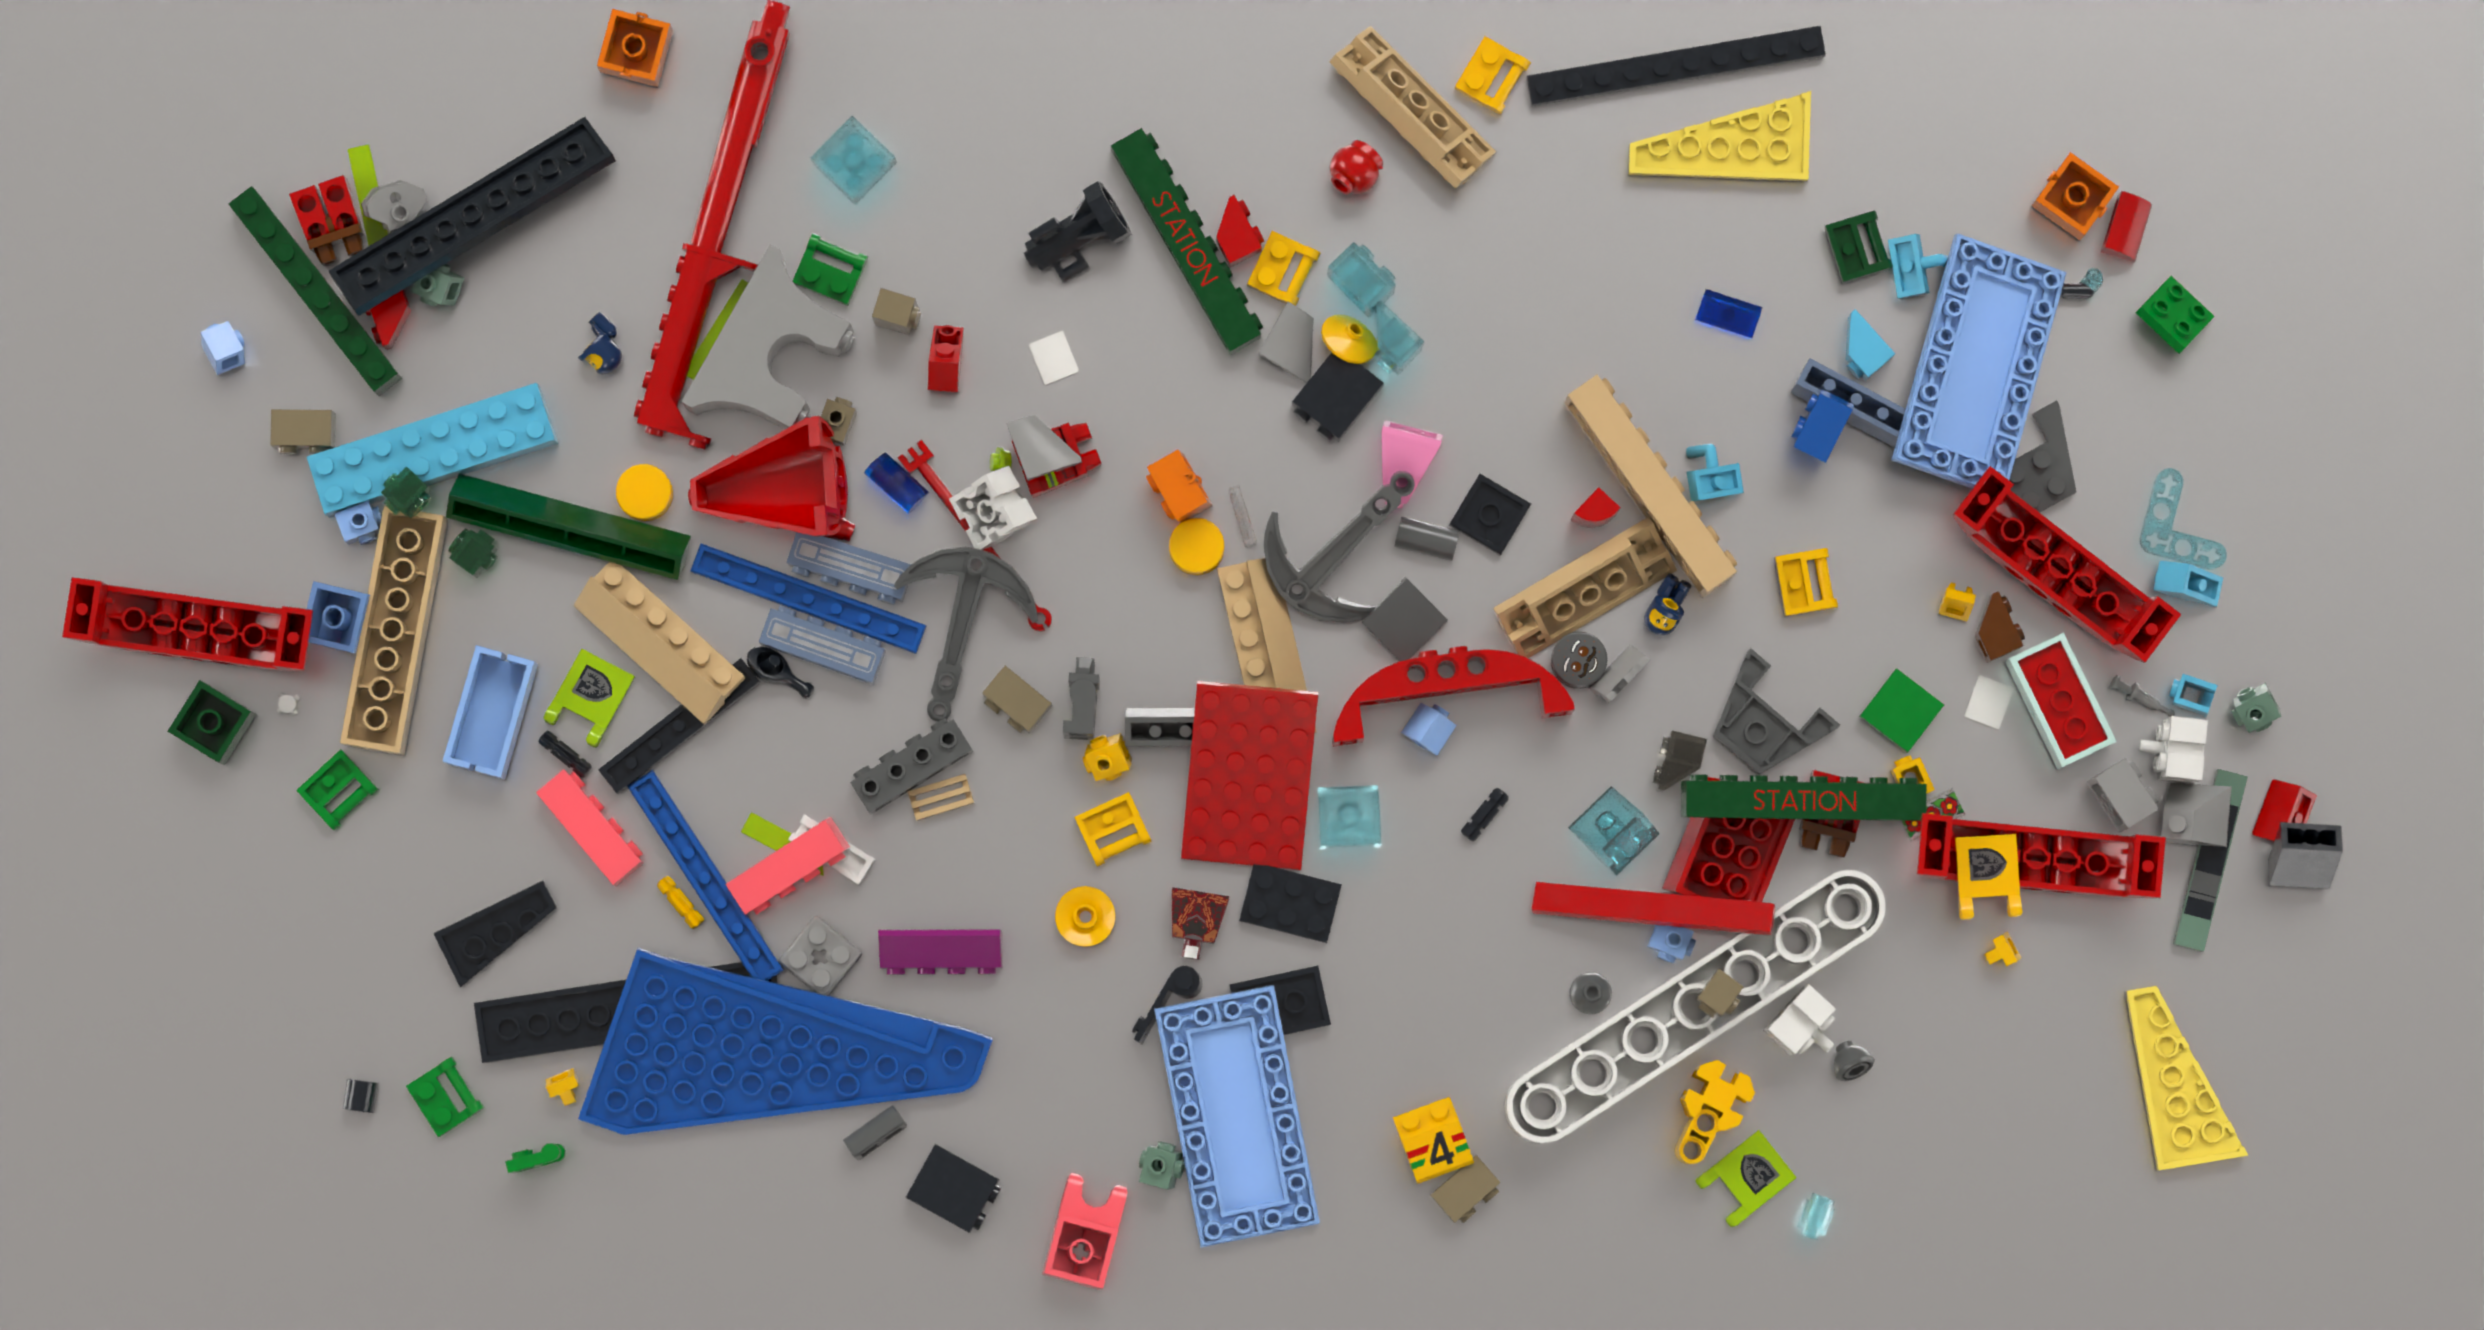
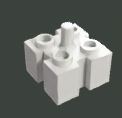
M1010 466L985 474L973 482L971 487L961 490L949 499L960 520L966 519L970 527L966 530V533L974 548L982 550L1001 543L1015 534L1014 531L1024 528L1037 519L1028 500L1016 492L1020 485Z
M2171 716L2163 720L2162 725L2157 726L2156 741H2140V752L2159 754L2155 755L2153 760V773H2157L2158 781L2195 784L2202 781L2205 757L2203 755L2208 720Z
M1808 984L1801 988L1763 1032L1789 1055L1803 1054L1813 1042L1827 1053L1832 1049L1834 1043L1821 1031H1824L1834 1021L1835 1017L1831 1014L1836 1008Z

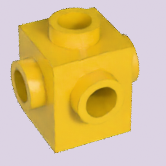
M1121 733L1110 737L1101 735L1092 739L1087 745L1085 756H1083L1086 771L1093 773L1096 781L1104 778L1106 781L1118 778L1122 775V772L1130 769L1132 757L1127 746H1125Z

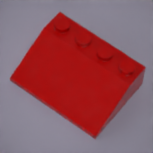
M1708 777V781H1720L1719 778ZM1690 818L1662 889L1677 895L1762 902L1795 819Z

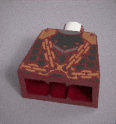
M1172 887V938L1184 939L1181 957L1199 960L1202 942L1215 943L1229 902V896Z

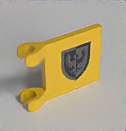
M2016 834L1955 838L1959 918L1969 920L1974 917L1972 898L2007 896V914L2009 917L2021 916L2022 903Z

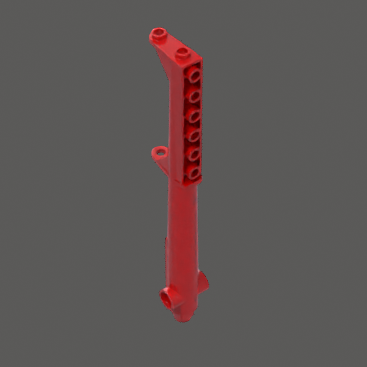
M767 0L761 21L753 20L751 23L690 244L683 243L682 250L686 252L685 257L681 255L679 257L675 272L680 274L677 285H671L667 302H671L669 314L663 313L660 321L659 330L663 331L660 343H654L650 359L655 360L652 372L646 371L642 388L646 389L643 400L638 399L634 411V417L638 418L637 424L646 427L645 433L662 437L663 433H668L689 439L688 445L706 450L707 445H710L712 439L690 431L678 409V404L716 281L739 268L755 271L758 264L722 254L721 251L753 147L757 148L790 36L789 30L785 29L790 7L771 0ZM758 50L768 51L767 57L762 60L753 58Z

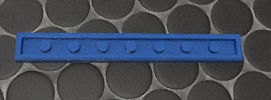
M700 543L690 570L694 574L917 654L927 627L922 623Z
M651 770L627 786L750 976L770 981L782 973L784 969L748 914L745 915L725 885L727 882L655 772Z

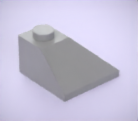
M2170 783L2164 806L2162 837H2166V843L2227 847L2232 787Z

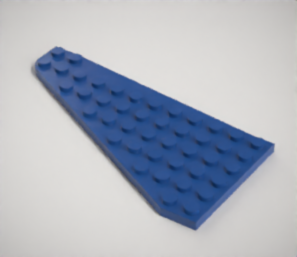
M637 948L578 1119L627 1135L959 1093L971 1088L978 1081L993 1037L963 1027L667 958Z

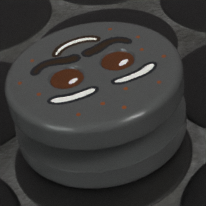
M1573 632L1565 635L1557 642L1551 654V668L1555 677L1563 685L1573 689L1590 687L1602 677L1607 667L1608 659L1604 645L1597 637L1586 632Z

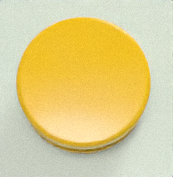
M638 464L628 468L620 476L616 485V499L621 509L629 517L638 521H653L663 516L670 508L673 500V487L669 478L659 468L649 464Z
M1203 518L1187 519L1177 525L1170 536V557L1175 566L1184 573L1190 575L1207 574L1220 564L1224 555L1223 535L1219 528L1209 520Z

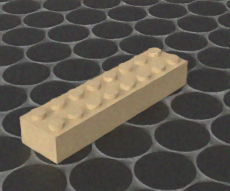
M1595 375L1568 394L1564 403L1646 518L1649 517L1654 523L1661 540L1699 594L1704 598L1736 574L1735 566L1737 562L1728 550L1723 552L1717 542L1720 538L1710 525L1705 527L1700 520L1702 513L1693 501L1688 503L1682 493L1685 489L1676 476L1671 478L1665 470L1667 463L1658 451L1655 453L1651 451L1647 444L1650 440L1641 427L1637 429L1634 427L1630 420L1633 416L1623 402L1618 404L1614 399L1613 394L1615 390L1606 378L1601 380L1598 375Z
M384 505L368 588L370 597L358 642L340 743L345 746L405 755L448 519L443 515Z

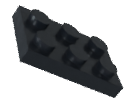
M1253 864L1239 921L1327 943L1342 884L1268 865Z
M1318 966L1229 984L1231 993L1274 985L1283 1035L1331 1025Z

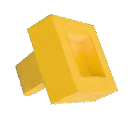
M1951 582L1948 588H1946L1938 614L1967 622L1973 609L1976 595L1973 594L1972 588L1968 586L1965 592L1955 590L1956 583Z
M2008 931L1994 938L1993 942L1996 948L1984 954L1990 965L2003 959L2006 966H2009L2022 958Z
M574 1068L545 1079L546 1089L550 1098L560 1095L564 1106L576 1102L573 1088L578 1087L579 1082Z

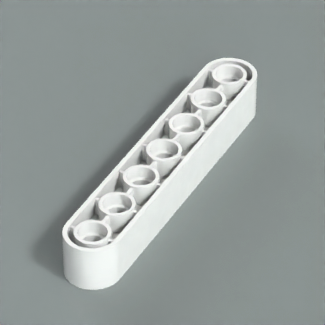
M1854 870L1839 871L1822 879L1775 910L1772 936L1749 933L1738 934L1519 1077L1510 1086L1504 1101V1113L1508 1125L1520 1138L1528 1142L1540 1144L1557 1141L1872 936L1881 926L1886 910L1885 898L1880 886L1870 876ZM1841 895L1851 896L1858 904V913L1851 921L1841 920L1834 912V903ZM1791 928H1798L1807 936L1808 945L1801 954L1790 953L1783 944L1784 934ZM1747 961L1755 966L1757 979L1752 986L1744 987L1736 998L1740 1000V1003L1731 1015L1725 1012L1722 1017L1715 1014L1711 1018L1705 1014L1700 1020H1690L1683 1014L1682 1002L1684 998L1689 994L1699 995L1717 969H1721L1733 978V968L1738 962ZM1639 1027L1649 1028L1656 1037L1654 1049L1647 1054L1637 1052L1631 1044V1035ZM1586 1061H1598L1605 1069V1079L1597 1087H1590L1581 1080L1580 1069ZM1538 1093L1549 1095L1555 1104L1553 1115L1546 1120L1534 1118L1529 1111V1102Z

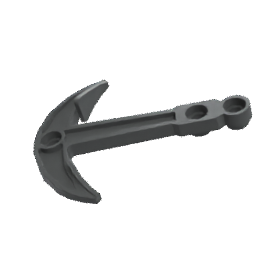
M1397 471L1390 479V484L1382 485L1362 506L1361 512L1300 569H1297L1286 556L1287 548L1279 530L1278 512L1272 511L1267 522L1263 546L1267 571L1279 594L1295 609L1318 620L1346 623L1365 619L1377 606L1356 604L1337 597L1335 601L1319 590V587L1373 527L1380 525L1401 504V497L1412 493L1415 485L1412 475L1407 471ZM1403 477L1407 479L1408 483L1405 487H1399L1396 481ZM1378 499H1384L1387 505L1379 509L1375 506V503ZM1294 585H1301L1303 591L1300 594H1295L1292 592V587Z
M956 547L935 551L912 563L894 584L898 590L918 580L935 578L936 573L959 576L943 657L938 662L931 689L933 698L927 705L929 717L937 722L944 718L947 719L951 714L950 701L956 695L962 671L960 663L984 583H990L1004 589L1005 595L1010 597L1026 612L1032 623L1038 621L1033 595L1028 585L1013 566L993 553L978 548ZM973 559H979L982 562L981 567L977 570L970 567V562ZM943 676H950L953 680L952 684L949 686L942 685L941 678ZM936 705H943L945 707V712L942 715L934 713L933 709Z

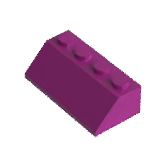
M1000 929L878 930L880 968L887 969V975H904L905 969H917V974L920 975L935 974V969H947V974H966V969H978V974H996V968H1003L1002 931Z

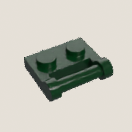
M1876 211L1850 217L1825 225L1824 227L1842 284L1881 273L1893 267L1891 259L1887 257L1876 223L1878 220ZM1865 225L1876 263L1869 265L1857 226Z

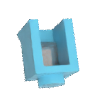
M2183 674L2180 681L2174 679L2169 696L2174 698L2172 705L2207 717L2218 685Z

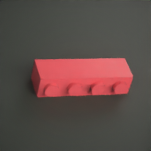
M563 769L536 793L614 886H617L644 864L639 858L643 853L632 840L628 844L620 835L624 830L613 817L607 820L601 813L605 807L596 796L592 794L588 797L581 789L585 786V783L575 771L569 774Z
M829 817L725 885L745 915L752 910L757 915L771 906L769 899L778 894L782 899L796 890L793 885L795 882L802 878L805 882H808L819 875L821 872L818 868L826 862L833 866L844 859L846 856L843 851L850 848V845L833 819Z

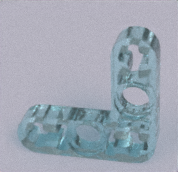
M2173 468L2162 470L2156 476L2140 535L2141 548L2149 554L2188 563L2204 569L2214 570L2225 563L2227 558L2226 549L2222 544L2172 530L2183 488V477L2179 471ZM2168 475H2172V481L2177 483V486H2172L2168 493L2169 497H2174L2173 501L2166 497H2157V492L2161 495L2164 493L2166 484L2162 483L2161 479L2167 478ZM2158 503L2166 504L2170 510L2168 518L2164 520L2158 519L2153 512L2154 506ZM2156 532L2158 533V539L2167 541L2169 539L2168 535L2173 536L2169 544V553L2164 551L2167 546L2164 544H2157L2154 548L2150 547L2151 542L2146 540V537ZM2183 539L2190 543L2191 552L2189 555L2181 556L2176 552L2175 544L2178 540ZM2197 543L2202 544L2200 551L2209 552L2212 548H2215V553L2220 556V559L2209 563V557L2200 554L2198 555V560H2194L2193 557L2198 549Z

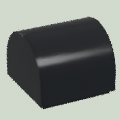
M347 1079L343 1109L374 1113L378 1083Z

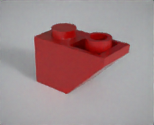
M1235 194L1228 199L1216 236V242L1230 268L1262 252L1261 243L1264 242L1258 227H1251L1247 219L1251 214L1244 200L1238 201Z
M404 289L366 312L367 316H373L376 325L371 327L376 344L382 343L386 350L393 348L411 312Z
M934 325L928 361V390L958 392L964 327Z

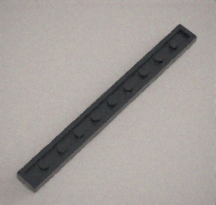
M1821 26L1527 75L1526 79L1531 107L1821 58L1825 57L1826 52Z

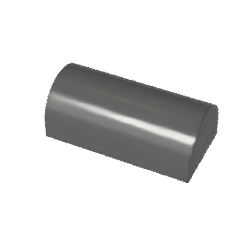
M1401 517L1394 546L1453 561L1460 531Z
M892 1105L843 1139L852 1155L857 1160H861L904 1130L907 1124Z

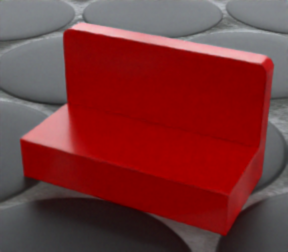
M2273 779L2252 834L2274 842L2280 822L2307 824L2317 795L2302 786Z

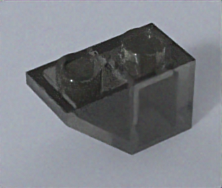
M1671 731L1669 737L1663 736L1659 754H1663L1664 759L1662 766H1656L1652 782L1658 784L1657 792H1664L1701 768L1707 739L1676 731Z

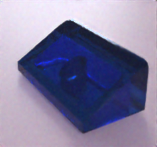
M1705 289L1695 320L1753 338L1763 307Z

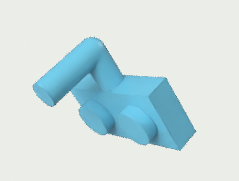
M1920 234L1889 239L1888 244L1897 298L1905 299L1930 293L1926 269L1936 266L1945 267L1949 255L1935 254L1923 257Z
M1713 444L1690 446L1686 449L1688 458L1705 456L1707 466L1706 469L1687 472L1691 501L1744 493L1739 463L1719 466L1716 447Z

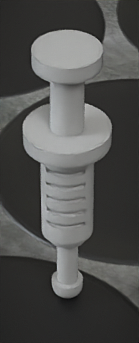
M2118 675L2111 681L2110 688L2114 690L2117 687L2126 692V700L2131 701L2134 699L2152 710L2159 709L2169 717L2175 715L2174 710L2162 706L2159 699L2139 689L2138 683L2135 682L2130 687L2121 682V677Z

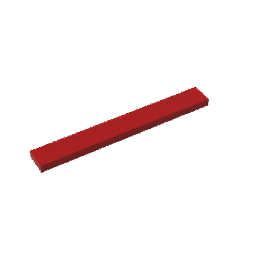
M1536 882L1532 904L1533 914L1771 936L1776 910L1775 903Z

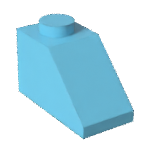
M1855 309L1848 316L1846 360L1849 362L1847 368L1857 379L1862 377L1867 381L1892 359L1895 353Z
M2160 561L2155 575L2153 590L2171 597L2217 607L2223 577L2188 563Z

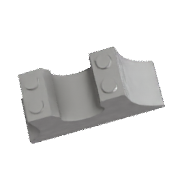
M769 245L685 394L682 404L686 410L695 415L716 409L745 411L760 416L783 429L789 428L806 417L811 418L807 402L791 387L781 385L773 378V359L781 348L795 342L807 343L821 353L840 357L842 351L846 353L849 351L855 340L851 323L819 306L802 293L787 273L785 259L781 250Z

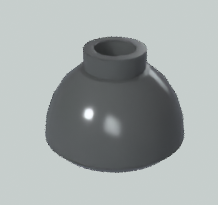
M1583 973L1573 981L1570 987L1572 1004L1576 1009L1585 1014L1602 1012L1609 1005L1612 998L1610 983L1599 973Z
M1845 1041L1836 1047L1837 1055L1834 1060V1073L1838 1080H1854L1866 1074L1873 1067L1875 1059L1867 1049L1853 1045L1852 1041Z

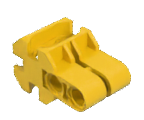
M1718 1060L1695 1067L1691 1076L1704 1082L1700 1093L1688 1089V1091L1684 1090L1680 1097L1684 1114L1689 1117L1674 1149L1675 1156L1681 1163L1696 1164L1702 1161L1717 1132L1740 1125L1744 1116L1730 1108L1735 1099L1743 1103L1751 1102L1755 1091L1750 1076L1739 1072V1074L1735 1073L1731 1082L1728 1083L1720 1079L1726 1064ZM1701 1115H1706L1711 1123L1710 1128L1706 1132L1701 1131L1697 1126V1119ZM1688 1142H1692L1697 1147V1154L1693 1159H1688L1683 1152V1148Z

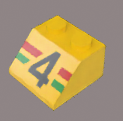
M1450 1096L1393 1117L1399 1139L1417 1184L1474 1163Z

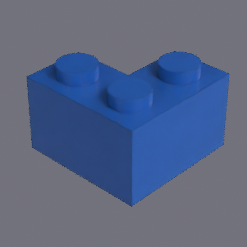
M1821 389L1818 396L1812 394L1805 408L1809 412L1807 417L1800 416L1791 436L1795 438L1793 447L1826 463L1853 410L1854 404Z

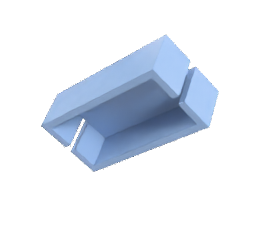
M476 645L442 762L473 771L474 766H476L475 771L505 780L538 664L535 661L508 654L506 659V655L503 652Z

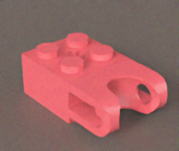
M1071 1173L1067 1178L1042 1275L1102 1290L1127 1198V1187L1115 1186L1111 1190L1105 1205L1102 1207H1091L1082 1198V1177L1079 1174ZM1078 1244L1084 1245L1083 1250L1088 1252L1087 1257H1082L1081 1260H1077L1076 1254L1072 1253L1073 1247L1077 1248Z

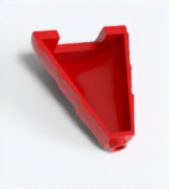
M820 416L806 417L773 437L765 438L739 455H731L690 480L688 500L692 510L739 523L751 522L774 529L782 528L816 537L836 534L841 528L840 523L838 524L839 519L845 518L848 486L840 446L835 447L830 438L834 436L832 428Z

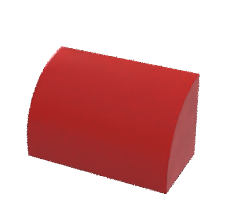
M2121 191L2117 195L2101 252L2135 262L2152 204L2142 197Z
M1598 487L1574 512L1571 521L1582 527L1597 528L1610 522L1617 515L1621 507Z

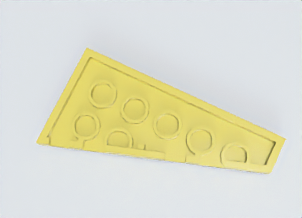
M1811 91L1791 98L1777 100L1774 103L1760 107H1753L1715 118L1698 125L1684 127V129L1667 134L1664 133L1632 142L1629 145L1628 175L1808 181Z
M2152 986L2125 991L2157 1171L2249 1156L2220 1106V1102L2198 1061L2194 1058L2185 1037L2182 1036L2158 987Z

